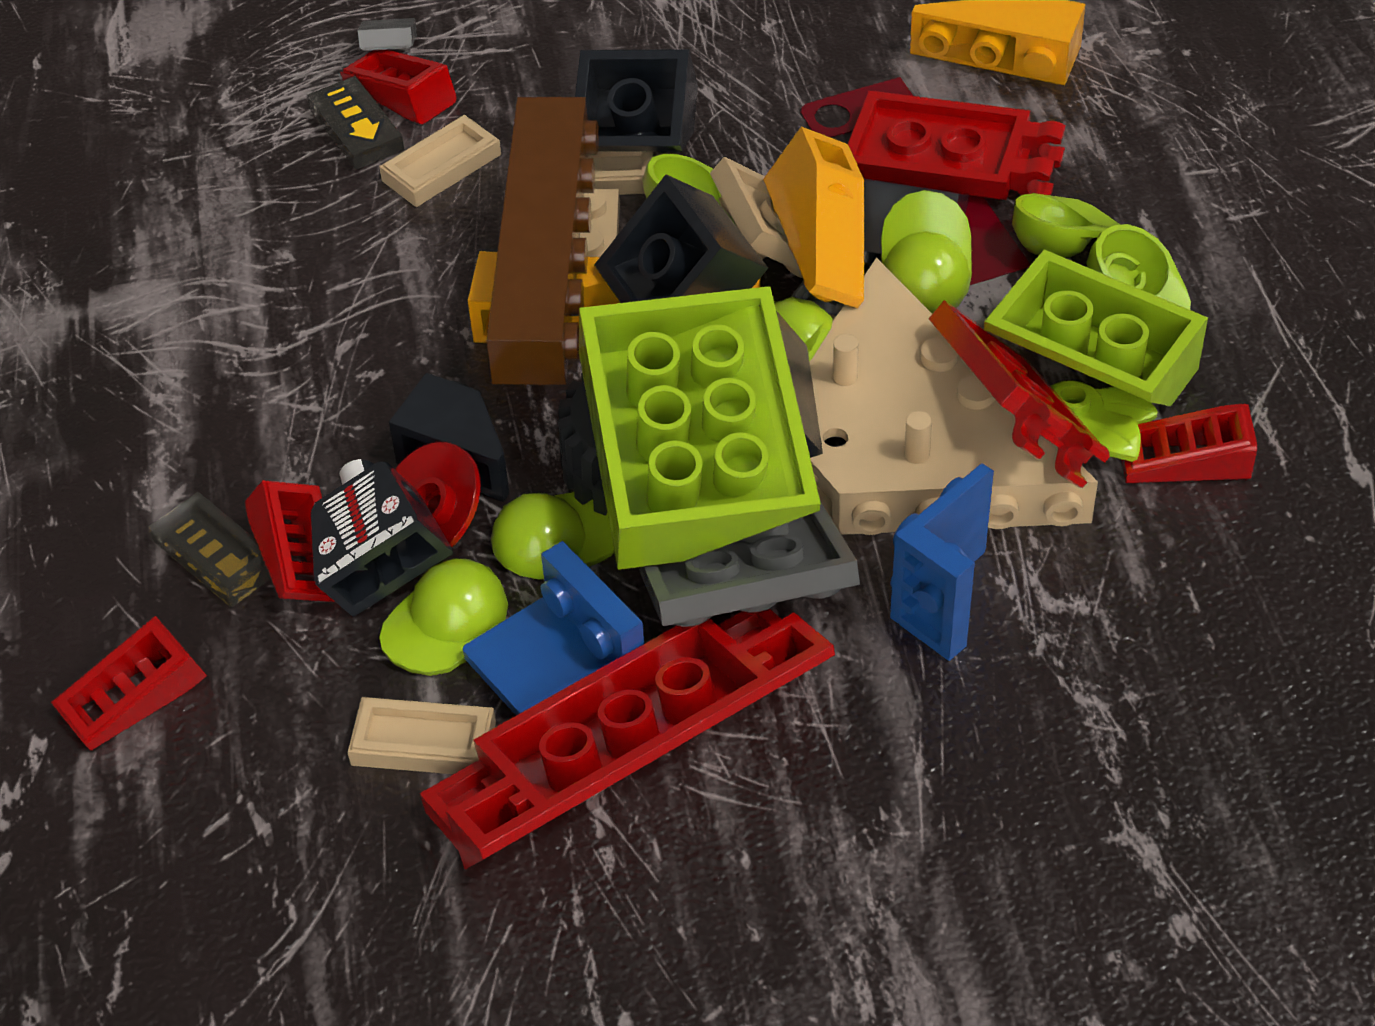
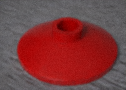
M434 442L413 451L395 470L421 495L451 547H453L464 535L474 518L480 497V475L474 459L467 451L452 443Z

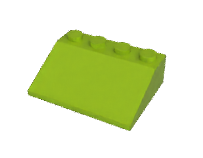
M770 286L579 308V356L618 570L683 562L820 511L821 502Z

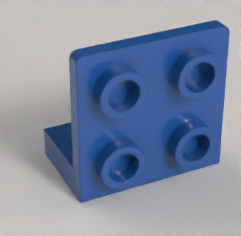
M983 463L964 478L957 477L944 488L940 497L920 514L913 513L904 519L893 537L894 561L893 576L890 582L892 588L890 618L948 661L953 659L967 646L975 561L986 550L994 471Z
M563 541L541 553L544 583L541 584L540 589L543 597L463 646L464 659L515 715L522 713L644 644L642 621Z

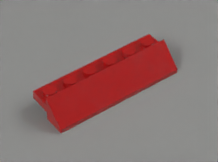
M771 609L753 613L742 611L719 625L710 618L706 622L695 626L677 625L473 739L479 760L419 793L425 812L458 849L464 869L466 870L835 656L834 645L796 613L781 619Z

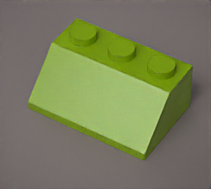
M1044 249L984 321V330L1148 402L1172 406L1199 369L1208 317Z

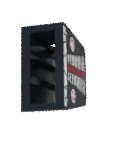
M358 459L345 464L339 473L341 486L315 502L311 509L315 584L352 617L453 554L450 543L421 495L388 462L373 464L368 460Z

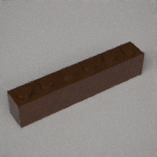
M517 97L486 340L492 384L566 385L568 359H579V322H572V317L579 316V308L584 307L583 279H576V275L587 274V238H580V233L591 232L590 197H584V193H594L595 163L594 158H588V155H598L599 144L598 121L587 119L586 97Z

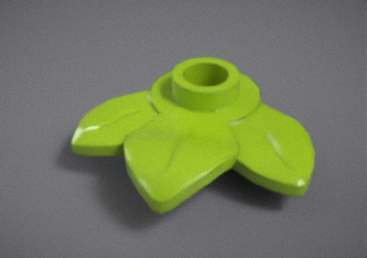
M1061 381L1051 385L1053 390L1097 440L1107 447L1110 457L1131 462L1138 459L1141 443L1138 424L1150 422L1157 418L1158 411L1152 402H1148L1116 387L1094 389L1092 386L1079 381Z

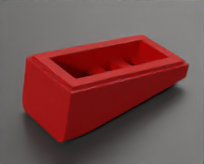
M373 50L340 72L344 83L400 116L418 124L428 122L452 106L457 98L447 65L391 50Z
M1232 404L1138 424L1141 436L1139 457L1133 462L1122 460L1126 483L1251 479L1257 454V440L1249 405ZM1196 445H1206V447L1196 448ZM1169 446H1179L1180 452L1170 454ZM1142 447H1153L1155 458L1144 460Z
M262 480L245 500V508L250 527L279 598L335 602L316 586L315 581L296 580L295 574L314 576L311 509L315 502L322 498L320 487L317 485ZM284 519L290 520L292 524H284ZM287 537L298 538L299 543L288 542ZM291 555L305 556L307 562L292 561Z
M154 616L51 703L85 746L92 751L182 696L200 683L207 675L162 622ZM165 657L167 661L163 663L159 668H156L153 665L155 662ZM142 672L146 678L136 686L130 678ZM118 686L125 696L117 703H114L106 692ZM92 700L104 712L95 721L92 720L82 707Z

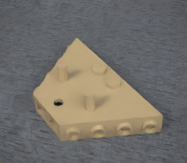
M876 258L864 275V301L858 309L844 304L837 316L830 315L833 318L832 328L813 358L809 361L823 454L810 459L820 501L840 534L876 535L896 532L899 525L909 515L913 513L920 514L934 503L953 479L957 477L964 478L981 463L994 471L988 528L1004 529L1008 527L1041 525L1068 526L1092 523L1098 481L1083 466H1081V475L1088 482L1083 488L1076 487L1060 476L1055 470L1058 447L1041 435L1039 436L1038 445L1045 452L1041 459L1032 457L1014 444L1012 440L1015 424L1014 414L1003 408L931 323L928 318L932 313ZM830 437H841L846 440V443L840 447H832L824 441Z

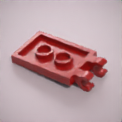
M869 90L849 139L848 146L862 177L865 179L1007 200L1010 189L1017 191L1020 195L1032 193L1052 195L1054 184L1037 180L1050 181L1053 168L1061 166L1065 147L1052 146L1047 143L1061 145L1066 125L1057 121L1030 122V110Z
M944 300L928 319L1003 408L1014 414L1015 424L1012 432L1014 444L1032 457L1041 459L1045 452L1039 447L1038 440L1040 435L1058 447L1055 460L1056 472L1076 487L1083 488L1088 482L1081 475L1082 464H1086L1093 455L1105 463L1110 458L1107 447L1097 440L1024 356L993 334L985 331L982 326Z

